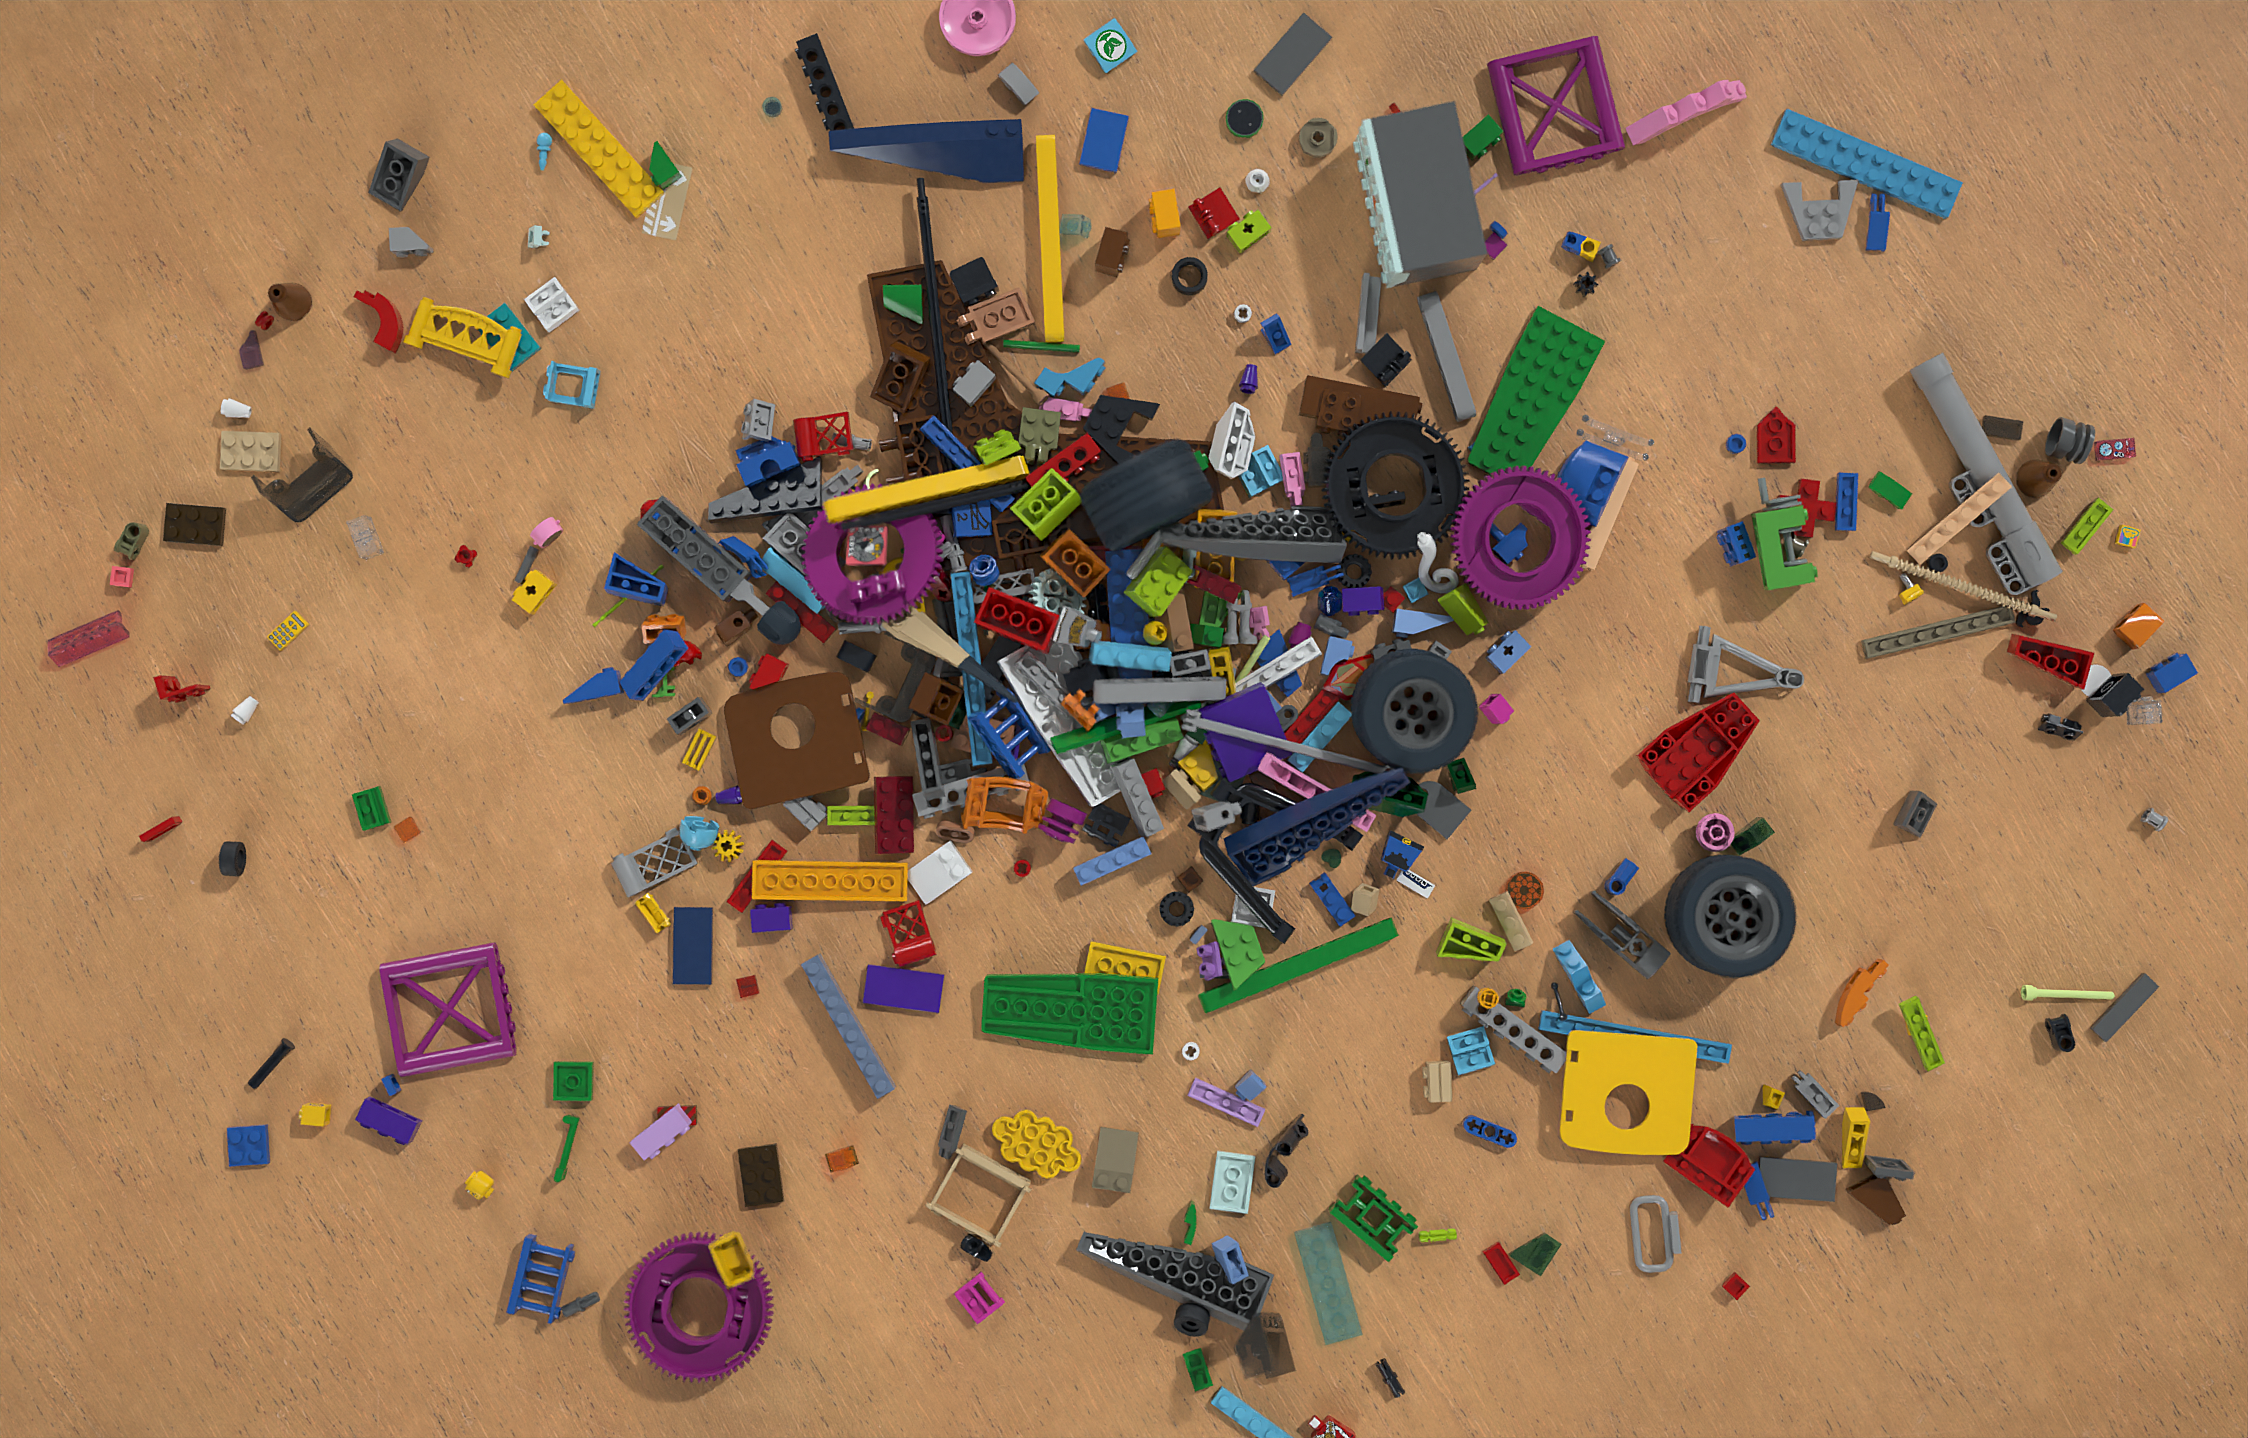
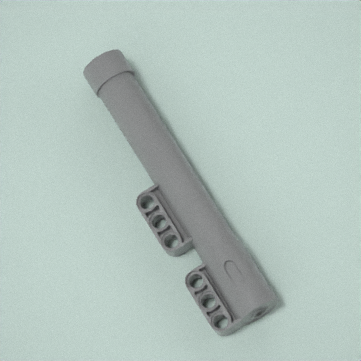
M1944 353L1909 370L1919 389L1923 390L1966 469L1965 472L1954 477L1949 482V488L1958 505H1961L1966 497L1974 494L1998 472L2012 486L2011 489L1981 513V523L1975 524L1973 521L1969 523L1973 527H1983L1994 521L2000 531L2001 539L1987 547L1986 556L2005 591L2012 595H2018L2061 574L2063 571L2036 521L2032 520L1952 374L1954 371ZM1960 479L1964 482V487L1958 491L1955 489L1954 483ZM1994 547H1998L2001 550V554L1997 558L1991 555ZM2003 564H2008L2010 571L2004 575L2001 573L2000 568ZM2012 581L2019 583L2018 590H2010L2009 586Z

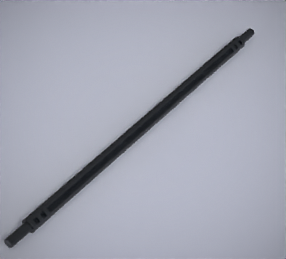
M917 178V207L940 422L953 434L929 204L925 192L924 178ZM944 455L947 472L955 471L954 464Z

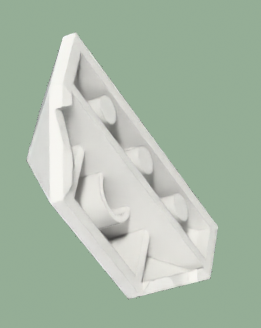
M1236 402L1230 405L1217 423L1209 454V460L1215 471L1230 479L1248 470L1255 441L1253 424L1249 417L1250 411Z

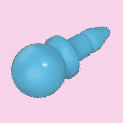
M541 133L537 136V144L539 145L537 150H540L539 166L542 171L547 164V151H551L549 147L552 144V138L547 133Z

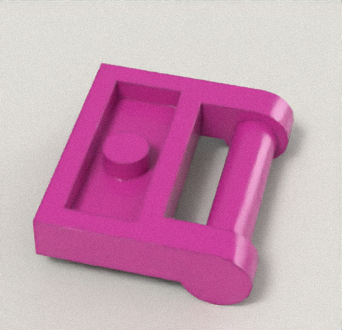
M982 1271L954 1292L956 1298L977 1324L1005 1303L1003 1298H999L985 1280V1275ZM979 1283L994 1302L991 1306L987 1304L976 1290L975 1284Z

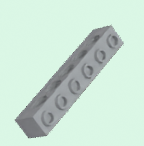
M1023 764L1022 769L1025 774L1018 779L1030 782L1025 764ZM1001 767L945 784V797L939 798L940 805L938 807H933L930 804V800L925 799L923 792L912 794L918 816H924V819L935 816L934 812L942 810V813L954 810L953 806L959 804L961 808L965 807L968 787L967 779L1004 777L1006 772ZM995 787L991 791L988 790L987 800L990 799V795L995 793L998 796L1008 794V789L1012 788ZM953 790L959 794V798L955 802L950 801L948 797L949 793Z
M1473 985L1460 1003L1464 1007L1462 1011L1471 1017L1475 1014L1479 1017L1478 1022L1486 1028L1490 1025L1495 1029L1493 1033L1501 1039L1504 1037L1510 1040L1509 1045L1516 1050L1523 1049L1526 1051L1525 1056L1534 1062L1537 1059L1542 1063L1540 1066L1548 1073L1553 1071L1557 1074L1566 1061L1567 1052L1499 1003L1493 1008H1487L1484 1013H1479L1478 1006L1480 1004L1477 1001V993L1480 989ZM1496 1015L1502 1016L1500 1024H1494L1493 1022ZM1512 1026H1517V1034L1511 1036L1509 1029ZM1528 1037L1533 1038V1045L1530 1047L1525 1046V1040ZM1543 1049L1549 1050V1055L1546 1058H1541L1540 1052Z

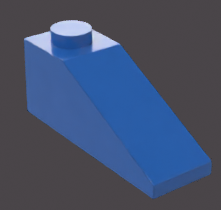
M613 667L602 669L603 673L594 675L564 698L563 704L623 694V687L619 683L621 681L620 671L614 670Z

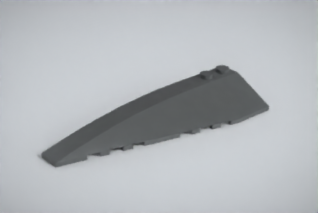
M1292 506L1290 510L1278 508L1275 509V512L1267 513L1265 510L1259 511L1257 515L1245 513L1222 517V520L1211 518L1203 523L1191 521L1189 525L1178 523L1158 527L1162 543L1196 551L1250 559L1341 563L1347 547L1342 532L1337 533L1340 527H1333L1336 521H1329L1333 516L1332 513L1326 514V511L1330 509L1329 507Z
M1083 1232L1076 1251L1127 1278L1182 1304L1199 1305L1205 1308L1211 1317L1250 1334L1257 1324L1274 1274L1245 1262L1249 1276L1232 1285L1229 1283L1222 1266L1215 1256L1204 1255V1253L1200 1252L1192 1253L1183 1249L1160 1245H1147L1138 1241L1137 1243L1130 1242L1121 1238L1113 1239L1108 1236Z

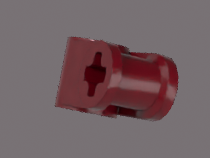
M938 569L936 571L940 576L933 577L937 583H930L933 589L931 593L936 599L947 601L951 597V578L943 569Z

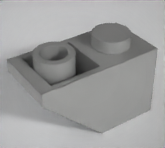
M409 227L389 228L390 251L397 257H408V254L427 256V253H433V248Z

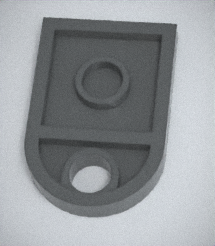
M1434 781L1422 782L1418 785L1427 791L1428 798L1425 811L1416 815L1445 839H1448L1471 812V809L1441 784Z

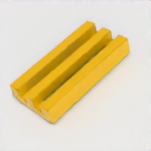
M699 728L682 763L700 771L717 736ZM701 734H703L704 736H703V738H702V740H701V742H700V744H699V746H698V748H697V750H696V752H695V754H694V756H693L691 762H689V758H690V756H691V754H692V752H693V750H694V748H695V746H696V744H697V742H698V740H699ZM710 737L711 739H710V741H709V743H708V745H707V747H706V749H705V751H704V753H703V755H702V757H701V759H700L698 765H696L695 762H696V760H697V758H698V756H699V754H700V752H701V750H702V748H703V746H704V744H705L707 738Z

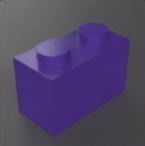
M1383 587L1342 589L1343 612L1348 613L1349 616H1359L1360 612H1367L1368 615H1378L1379 611H1384Z
M786 902L774 903V907H767V904H759L750 910L752 933L793 929L791 906H786Z

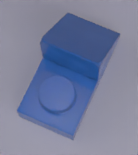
M1277 313L1260 323L1262 326L1261 332L1275 354L1292 345Z

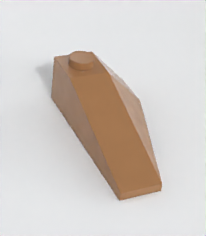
M1182 586L1162 616L1155 617V621L1164 624L1167 629L1165 641L1159 645H1153V647L1168 648L1172 653L1194 649Z

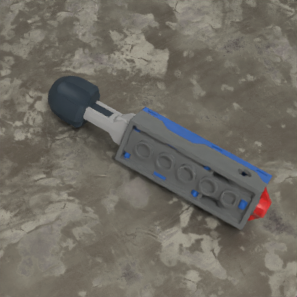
M662 495L659 499L647 500L641 506V519L637 525L723 601L729 603L734 598L738 601H746L762 615L761 620L757 624V629L768 640L775 644L784 645L791 643L797 638L800 633L801 622L796 612L784 601H778L770 608L754 594L753 585L748 581L752 577L751 572L668 498Z

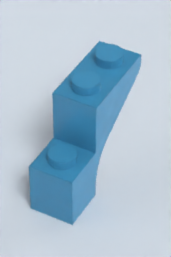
M1096 358L1063 374L1055 373L1045 367L1034 384L1037 388L1044 389L1052 398L1062 394L1065 389L1064 383L1084 395L1086 392L1090 393L1095 383L1093 381L1096 376L1100 377L1106 369L1104 367L1105 361L1101 358Z
M1570 940L1553 948L1555 956L1573 984L1587 1012L1591 1014L1605 1006L1606 1003L1602 992L1593 981L1587 964Z

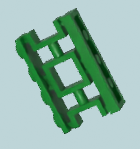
M1357 1174L1356 1179L1351 1182V1185L1357 1189L1355 1194L1346 1204L1338 1198L1335 1204H1332L1328 1210L1381 1257L1390 1262L1394 1257V1253L1398 1251L1392 1242L1403 1229L1411 1235L1418 1228V1225L1415 1223L1417 1219L1409 1212L1404 1214L1401 1211L1402 1207L1395 1200L1390 1202L1386 1198L1387 1194L1382 1189L1378 1188L1376 1190L1372 1187L1371 1184L1373 1182L1365 1175L1361 1177ZM1360 1183L1380 1200L1377 1201L1371 1197L1366 1204L1362 1202L1359 1197L1364 1192V1189L1359 1186ZM1353 1204L1358 1207L1360 1212L1355 1218L1360 1224L1358 1225L1339 1208L1342 1207L1345 1211H1348ZM1373 1204L1386 1214V1217L1376 1229L1362 1219ZM1391 1208L1395 1213H1397L1401 1218H1403L1409 1224V1226H1406L1403 1222H1401L1396 1227V1229H1394L1390 1224H1388L1389 1221L1394 1217V1215L1389 1211V1209ZM1384 1229L1388 1234H1390V1236L1385 1241V1244L1389 1247V1250L1386 1249L1382 1244H1380L1369 1233L1372 1232L1377 1237L1379 1233Z

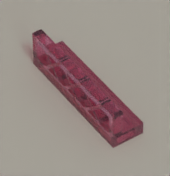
M119 610L49 639L48 656L58 667H61L129 638V631L122 624V613Z

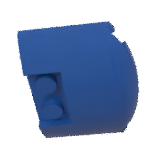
M1589 441L1583 442L1582 445L1569 455L1562 465L1557 478L1562 479L1560 484L1568 483L1566 489L1573 488L1571 495H1578L1575 501H1582L1579 508H1585L1586 510L1582 515H1588L1584 522L1597 527L1629 457Z

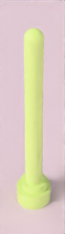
M2023 985L2021 988L2022 999L2031 1001L2037 997L2113 999L2115 997L2113 992L2048 990L2037 989L2032 985Z

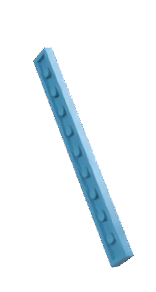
M971 572L951 574L959 646L981 665L977 625L974 623L976 615ZM962 671L968 719L972 713L987 712L983 682ZM968 720L973 766L992 764V752Z
M1541 1010L1539 1030L1566 1035L1572 1030L1689 1038L1697 1043V1058L1729 1064L1732 1044L1567 1015V1019L1561 1021L1559 1019L1560 1013Z

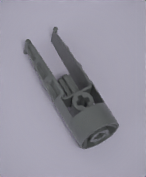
M1590 891L1593 897L1635 933L1631 935L1622 926L1617 924L1611 933L1624 943L1623 947H1621L1581 912L1574 910L1573 913L1646 979L1652 977L1665 963L1671 953L1621 910L1597 894L1596 891ZM1639 933H1642L1651 941L1648 946H1646L1644 940L1636 938ZM1638 942H1639V943H1640V945H1639L1640 951L1635 950V952H1634V951H1633L1634 946H1633L1632 944H1633V943L1638 944ZM1627 948L1631 955L1637 956L1636 960L1632 962L1621 951Z

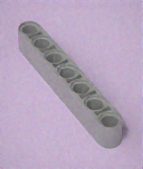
M1434 291L1417 297L1418 305L1457 422L1475 417V406L1439 295Z
M1226 678L1094 681V702L1222 700L1226 698Z

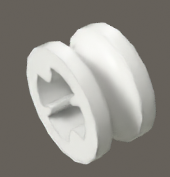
M1244 304L1239 305L1234 311L1236 321L1240 323L1247 322L1252 314L1250 307ZM1242 309L1243 311L1245 309L1247 311V318H1240L1238 310Z
M1194 1042L1186 1043L1182 1050V1054L1187 1060L1196 1059L1200 1052L1199 1046ZM1189 1046H1193L1192 1049H1196L1194 1056L1186 1054L1185 1051L1188 1050Z

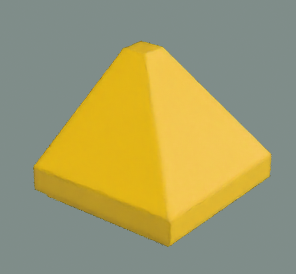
M1763 1084V1105L1778 1111L1785 1093Z

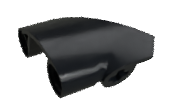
M1299 1114L1292 1121L1268 1154L1265 1163V1180L1270 1187L1278 1188L1288 1176L1286 1167L1277 1159L1278 1153L1283 1156H1290L1298 1146L1299 1141L1308 1136V1128L1301 1121L1304 1117L1303 1114Z

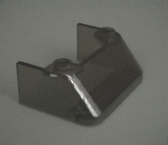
M312 428L307 430L316 444L312 449V453L318 461L292 483L288 484L284 480L277 479L266 485L255 475L251 477L259 493L294 522L305 521L351 482L353 478V473L330 444Z
M885 631V635L904 643L901 649V656L905 661L912 664L897 698L887 695L882 696L876 706L858 698H855L854 702L896 721L906 722L914 712L913 709L909 708L912 698L925 672L931 674L936 663V656Z
M1268 1312L1254 1314L1238 1338L1237 1345H1235V1352L1240 1358L1245 1380L1264 1374L1266 1379L1296 1371L1281 1315Z

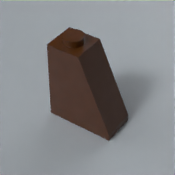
M1873 1174L1845 1189L1848 1194L1889 1225L1898 1224L1902 1221V1218L1906 1217L1887 1178H1879Z

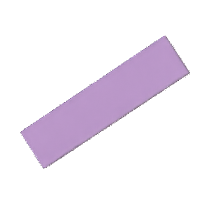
M1196 1077L1188 1092L1189 1097L1256 1127L1259 1126L1266 1110Z

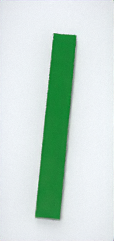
M1200 700L1162 701L1144 707L1145 726L1186 713L1187 709L1196 710L1202 708ZM1115 716L1097 722L1089 731L1081 727L1050 737L1051 744L1056 754H1060L1122 734V731L1117 729V719L1120 717Z

